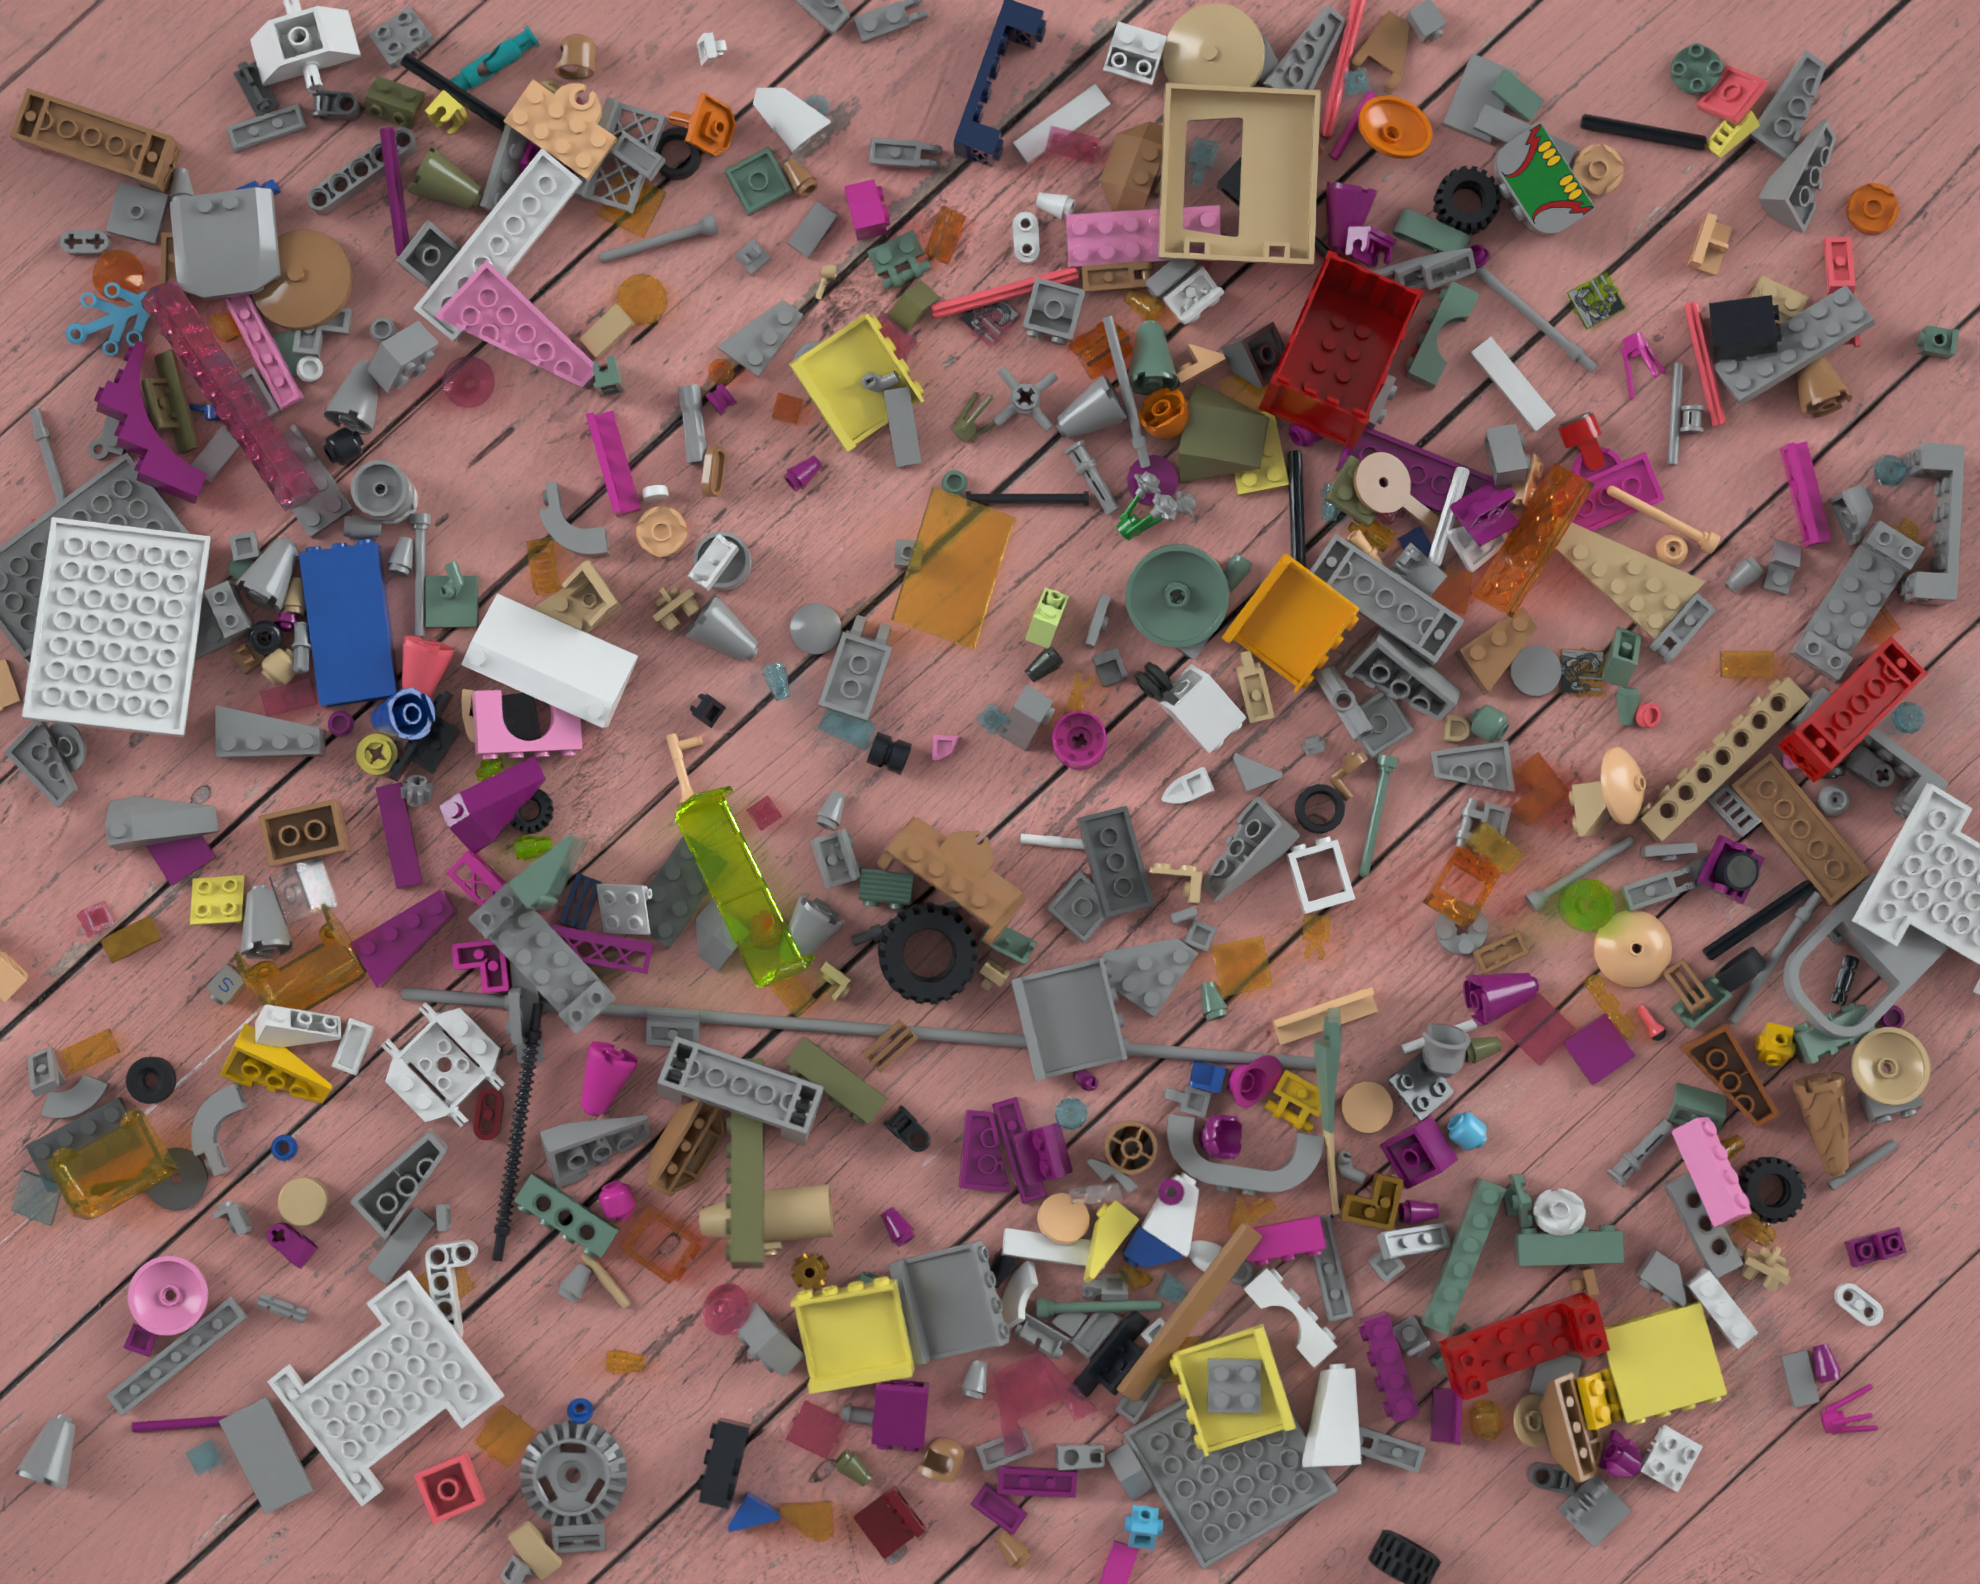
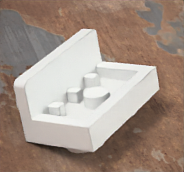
M1199 265L1162 295L1161 299L1177 321L1183 324H1190L1195 322L1201 316L1200 313L1207 307L1217 304L1220 301V296L1225 292L1215 284L1206 269Z

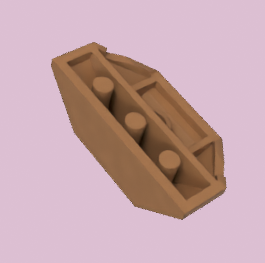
M1149 121L1117 134L1100 178V184L1112 211L1141 210L1145 208L1162 163V125Z
M692 1099L675 1111L650 1154L647 1182L649 1187L670 1197L675 1192L683 1190L700 1180L725 1137L722 1108Z
M1569 1372L1550 1380L1539 1408L1552 1457L1577 1483H1581L1599 1475L1600 1467L1598 1465L1602 1454L1603 1439L1600 1428L1588 1430L1576 1376L1573 1372Z

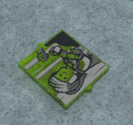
M1607 272L1566 293L1575 308L1574 313L1578 314L1586 330L1627 309L1618 294L1619 288H1615Z

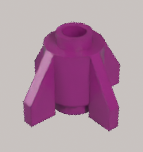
M1613 1429L1610 1432L1611 1443L1607 1445L1603 1455L1601 1454L1598 1466L1601 1469L1607 1470L1606 1473L1613 1478H1632L1637 1476L1641 1472L1643 1461L1637 1444L1630 1439L1625 1440L1621 1433Z

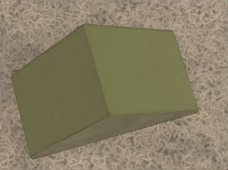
M921 280L903 293L887 316V319L906 336L930 310V306L935 304L940 297Z

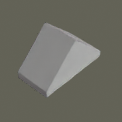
M1237 753L1232 757V762L1245 793L1277 781L1283 775V773Z
M1128 1442L1106 1455L1117 1478L1132 1501L1155 1488Z

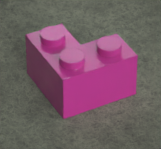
M874 179L844 186L857 241L887 234L886 226L890 225L887 205H881V201H884L881 186L876 187Z
M491 940L452 944L454 970L480 968L483 993L510 991L512 988L510 960Z

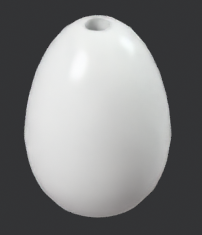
M1210 1241L1191 1242L1188 1256L1194 1265L1205 1272L1223 1247Z

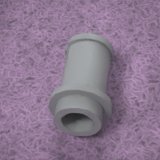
M852 1403L848 1405L843 1404L840 1420L845 1421V1424H848L849 1421L871 1427L874 1410L854 1407Z

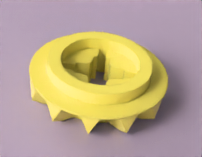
M383 734L366 736L359 743L356 751V758L360 767L373 775L388 773L398 757L396 744ZM381 747L383 749L381 753L386 758V761L377 759L373 762L374 755L368 749L378 750Z

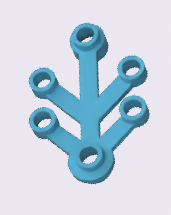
M115 282L108 283L104 288L107 297H119L133 304L122 308L97 298L92 292L84 293L80 298V302L84 307H94L109 313V315L85 325L82 323L71 324L66 330V337L71 343L80 344L86 341L88 334L114 324L109 340L103 344V352L108 356H113L119 352V342L128 318L138 314L134 329L126 336L127 342L135 346L130 336L132 333H136L139 336V341H143L142 334L148 318L155 316L160 311V298L158 295L151 291H144L138 295L121 288ZM113 285L117 288L115 295L109 293V286ZM87 295L93 298L91 305L85 303L84 299ZM148 299L152 302L150 309L144 308V300ZM74 329L80 331V338L76 339L72 336ZM108 343L115 345L116 349L113 353L107 350Z

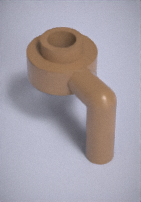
M1354 750L1342 760L1345 764L1329 776L1330 782L1342 795L1345 802L1354 795L1342 778L1368 760L1362 751L1357 754Z

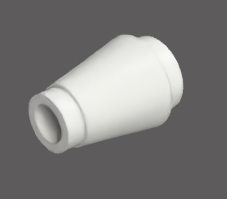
M1040 192L1036 200V207L1064 220V218L1066 219L1065 214H1073L1075 200L1071 199L1070 195Z

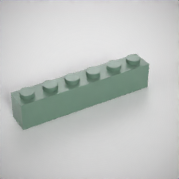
M1477 1178L1451 1242V1248L1447 1252L1421 1317L1420 1323L1443 1334H1449L1505 1194V1188Z

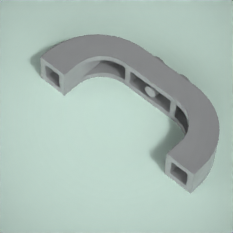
M1169 1113L1167 1116L1166 1139L1172 1157L1187 1174L1199 1181L1216 1185V1190L1231 1192V1188L1235 1187L1241 1188L1242 1194L1257 1196V1191L1280 1192L1291 1189L1310 1176L1322 1154L1323 1136L1296 1132L1294 1149L1290 1159L1277 1169L1263 1170L1210 1162L1203 1159L1194 1147L1193 1129L1195 1118Z

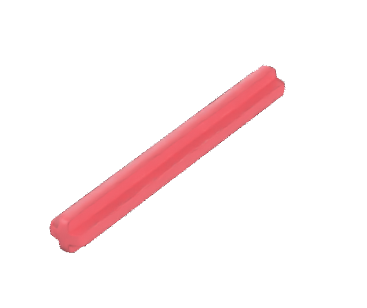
M1690 302L1685 305V312L1711 425L1717 427L1726 423L1700 305L1698 302Z

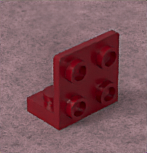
M895 1485L854 1516V1520L884 1559L916 1536L918 1538L926 1532V1526Z

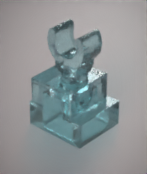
M1167 1272L1155 1291L1157 1296L1173 1304H1176L1178 1299L1183 1301L1188 1295V1292L1184 1291L1186 1285Z

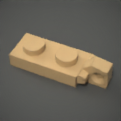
M1251 650L1239 653L1242 666L1237 667V677L1249 724L1275 718L1263 667L1261 668L1260 662H1253Z

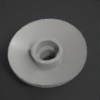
M53 723L49 730L69 771L78 770L86 759V744L81 732L74 725Z

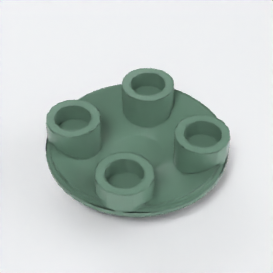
M1693 43L1676 54L1672 61L1670 72L1674 84L1680 90L1688 94L1699 95L1709 92L1718 84L1722 76L1723 64L1719 56L1712 49L1700 43Z

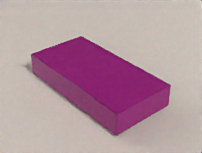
M986 1482L970 1503L971 1506L1011 1535H1014L1028 1515V1512L1003 1494H997V1490Z

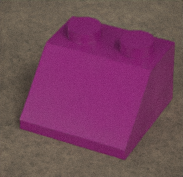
M1431 1115L1424 1118L1421 1122L1418 1121L1380 1144L1381 1149L1397 1175L1404 1180L1403 1184L1406 1189L1444 1172L1459 1160Z

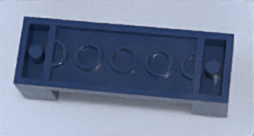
M1004 0L953 141L955 155L989 167H993L995 160L1000 161L1004 149V140L1001 139L1000 130L981 124L984 114L982 113L984 107L982 105L983 103L988 104L992 92L991 79H997L1001 60L999 57L1000 55L1005 56L1009 45L1008 40L1035 49L1037 42L1042 43L1047 23L1046 20H1043L1044 11L1014 0Z

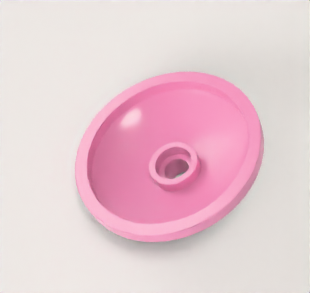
M176 1256L158 1257L145 1263L133 1276L128 1289V1304L132 1316L141 1327L158 1335H175L188 1330L199 1321L208 1302V1287L201 1271L190 1261ZM171 1290L176 1294L175 1299L172 1301L167 1297L168 1292Z

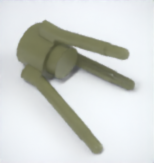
M974 392L960 416L953 422L955 426L951 430L963 442L967 443L970 439L974 442L980 435L996 426L992 421L978 431H975L978 426L974 423L975 419L993 400V395H989L969 418L966 415L979 395L978 392Z

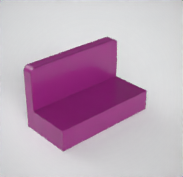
M1432 1387L1430 1440L1452 1442L1455 1445H1460L1463 1399L1454 1393L1451 1388Z

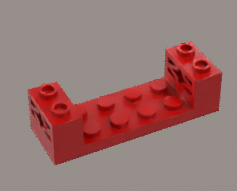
M1892 636L1873 650L1858 665L1859 668L1777 745L1813 783L1831 771L1928 674Z
M1583 1292L1438 1341L1451 1390L1465 1401L1489 1393L1488 1381L1576 1351L1587 1359L1610 1351L1598 1302Z

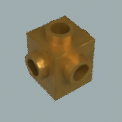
M805 1252L794 1260L796 1265L792 1267L794 1273L791 1277L799 1288L803 1286L805 1290L812 1288L815 1291L827 1283L824 1278L828 1277L829 1272L827 1270L830 1267L822 1255L818 1257L816 1252L809 1256ZM812 1268L815 1272L814 1276L807 1277L805 1269Z

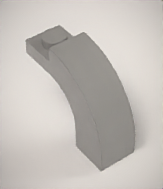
M556 481L546 483L547 490H543V499L545 506L549 505V508L540 509L539 512L541 520L551 537L567 551L580 556H609V543L605 527L581 529L569 524L563 514L559 484Z
M240 1084L230 1085L211 1095L198 1110L192 1125L191 1144L194 1156L206 1155L204 1159L205 1166L209 1173H213L214 1177L230 1172L218 1141L221 1125L232 1114L249 1108Z

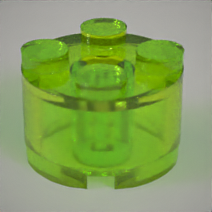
M1577 880L1563 889L1557 908L1562 920L1569 927L1578 931L1597 930L1604 927L1612 919L1615 910L1614 896L1610 888L1599 880ZM1590 900L1588 906L1591 909L1583 910L1584 904L1582 901Z

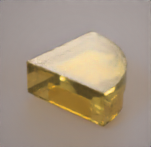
M1130 1265L1123 1266L1118 1271L1132 1292L1150 1285L1154 1280L1147 1272L1143 1271L1141 1273L1138 1270L1132 1269L1133 1266Z

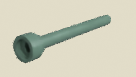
M1378 754L1376 763L1379 765L1378 770H1380L1359 869V875L1364 878L1370 872L1390 773H1393L1394 768L1397 769L1399 759L1388 755Z
M1037 1298L1038 1319H1049V1316H1054V1313L1158 1311L1162 1309L1163 1304L1160 1300L1054 1303L1053 1300L1048 1298Z

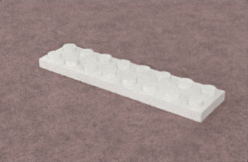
M541 148L414 309L452 341L456 342L464 331L433 316L486 260L507 278L581 186L583 181Z

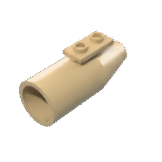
M829 1184L764 1190V1257L776 1256L777 1251H782L781 1241L834 1236ZM726 1200L700 1209L699 1220L702 1236L726 1239L730 1245V1235H726V1219H731V1209H726Z

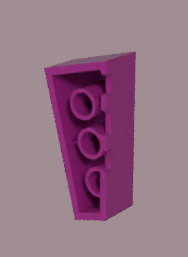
M440 889L351 942L352 947L376 988H383L458 911L447 892Z

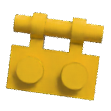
M1285 1069L1273 1090V1093L1281 1097L1280 1101L1277 1104L1268 1099L1264 1108L1272 1112V1116L1277 1119L1281 1117L1292 1123V1127L1295 1129H1303L1310 1133L1314 1124L1306 1120L1309 1113L1317 1117L1321 1115L1318 1087ZM1288 1102L1302 1108L1298 1115L1286 1109Z
M1610 1368L1601 1369V1373L1592 1372L1576 1378L1588 1430H1597L1611 1424L1612 1421L1623 1420L1622 1409Z

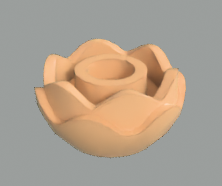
M1676 534L1663 536L1656 544L1657 558L1660 562L1670 566L1679 565L1686 559L1688 554L1686 541ZM1671 547L1674 548V552L1670 551Z

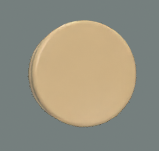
M311 1177L291 1180L282 1188L278 1197V1208L281 1215L287 1222L296 1226H308L320 1221L327 1213L330 1204L329 1193L324 1184Z

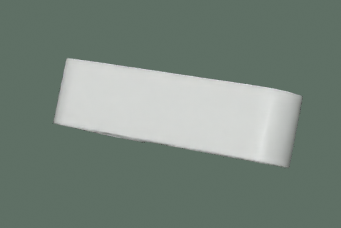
M470 1239L435 1244L425 1255L430 1297L440 1311L441 1302L451 1304L452 1313L445 1314L442 1312L447 1320L454 1319L450 1324L461 1338L463 1336V1323L455 1267L468 1265L477 1257V1244ZM460 1246H466L470 1249V1258L464 1259L460 1256ZM434 1250H441L444 1253V1262L435 1261L433 1257ZM438 1276H445L448 1279L449 1285L447 1288L438 1286Z

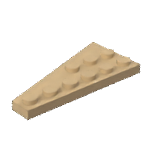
M1557 517L1540 536L1652 639H1656L1706 582L1561 517Z

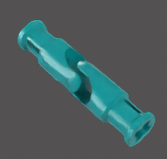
M525 26L524 31L512 39L507 38L498 44L493 52L485 53L460 70L461 73L450 79V81L465 91L470 88L475 89L498 73L502 66L514 63L522 57V53L533 46L538 47L540 44L530 28ZM483 61L490 72L480 75L477 73V68Z

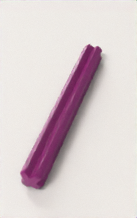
M389 127L380 129V138L396 255L400 256L410 243L396 134L395 129Z

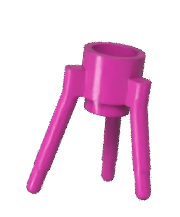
M1641 332L1624 338L1622 342L1625 347L1620 349L1624 359L1630 399H1634L1635 394L1629 355L1632 358L1642 356L1654 378L1658 374L1651 360L1662 374L1666 372Z
M1869 1384L1837 1403L1825 1406L1826 1412L1820 1413V1417L1826 1434L1832 1433L1834 1435L1844 1432L1878 1430L1877 1425L1846 1426L1847 1423L1872 1418V1413L1845 1418L1842 1410L1838 1412L1836 1410L1871 1390L1873 1385Z

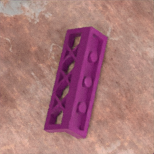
M550 924L560 937L566 939L570 948L584 963L648 974L654 943ZM569 939H574V940H579V941L573 945L572 942H571ZM584 941L590 942L596 950L588 958L581 957L575 948ZM595 943H596V944L605 945V946L602 947L601 949H598L597 946L595 945ZM612 946L617 948L622 957L614 962H607L601 952ZM620 948L628 949L631 951L624 954ZM634 951L646 953L643 968L632 966L627 956ZM598 954L602 960L592 958ZM624 959L628 965L618 964V962Z

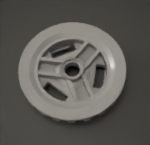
M567 1420L547 1427L532 1440L521 1461V1490L525 1495L527 1504L536 1512L538 1517L543 1518L553 1526L599 1523L617 1507L627 1485V1462L621 1446L607 1430L591 1422L576 1424L571 1420ZM561 1444H583L587 1446V1452H561ZM571 1467L577 1468L581 1473L580 1480L577 1482H571L567 1479L566 1472ZM545 1475L557 1496V1499L551 1501L542 1489L540 1478ZM601 1478L606 1481L595 1501L591 1503L585 1498L597 1479Z

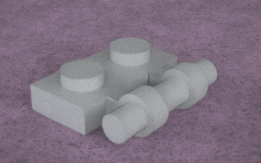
M1468 798L1466 807L1462 808L1461 815L1463 819L1460 830L1456 831L1455 837L1457 842L1455 848L1465 850L1467 841L1475 842L1472 853L1499 859L1511 809L1485 802L1483 812L1476 810L1478 800ZM1473 818L1480 820L1477 834L1470 833Z

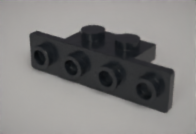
M445 691L444 694H438L433 701L435 720L431 724L430 732L421 739L408 740L404 747L405 754L401 760L397 759L390 768L392 773L389 777L390 779L398 782L411 761L430 773H435L461 733V730L440 717L454 695L448 691Z
M1132 1311L1114 1334L1109 1337L1096 1356L1091 1359L1090 1363L1074 1380L1068 1390L1080 1400L1085 1401L1101 1383L1110 1393L1116 1396L1119 1392L1116 1388L1144 1353L1134 1341L1150 1321L1138 1311Z

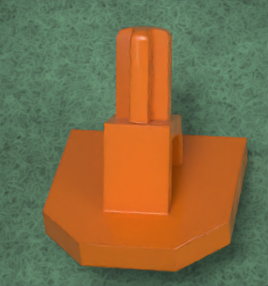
M700 93L692 115L678 111H672L669 114V124L671 126L688 129L685 138L687 143L711 156H717L729 149L736 127L731 107L706 93Z

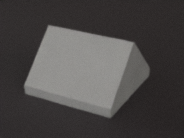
M427 220L396 261L402 269L430 288L461 248Z

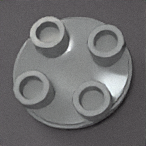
M821 603L807 604L801 607L791 620L790 633L792 640L799 649L812 655L825 653L831 650L839 641L842 633L841 621L837 613L829 606Z

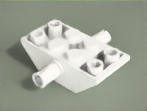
M283 0L287 15L267 21L250 39L262 85L264 87L304 75L307 91L316 93L315 84L319 92L324 87L318 70L361 57L348 10L321 6L302 10L300 0H292V3L289 0Z

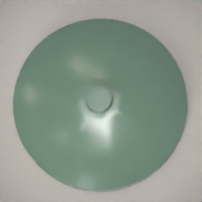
M1186 544L1161 546L1144 555L1131 571L1126 585V607L1135 627L1149 640L1167 647L1195 645L1211 636L1225 618L1229 605L1227 578L1218 562L1207 552L1197 547Z

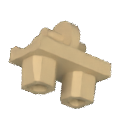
M662 587L659 591L663 596L655 601L659 608L667 602L669 604L655 613L653 618L659 625L662 624L671 633L681 625L674 615L682 608L687 616L691 618L701 610L695 600L696 596L690 588L672 600V598L680 593L678 589L674 587L667 593Z
M1774 1245L1770 1251L1762 1247L1759 1253L1749 1248H1746L1744 1251V1265L1741 1267V1275L1745 1278L1754 1280L1760 1271L1766 1274L1762 1281L1763 1286L1773 1292L1782 1283L1787 1285L1791 1279L1788 1276L1789 1269L1783 1266L1786 1259L1779 1256L1780 1247Z

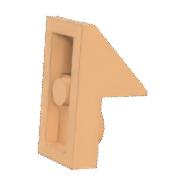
M1188 344L1187 350L1195 364L1192 365L1189 362L1177 369L1179 373H1177L1176 377H1178L1179 388L1224 364L1226 360L1224 354Z

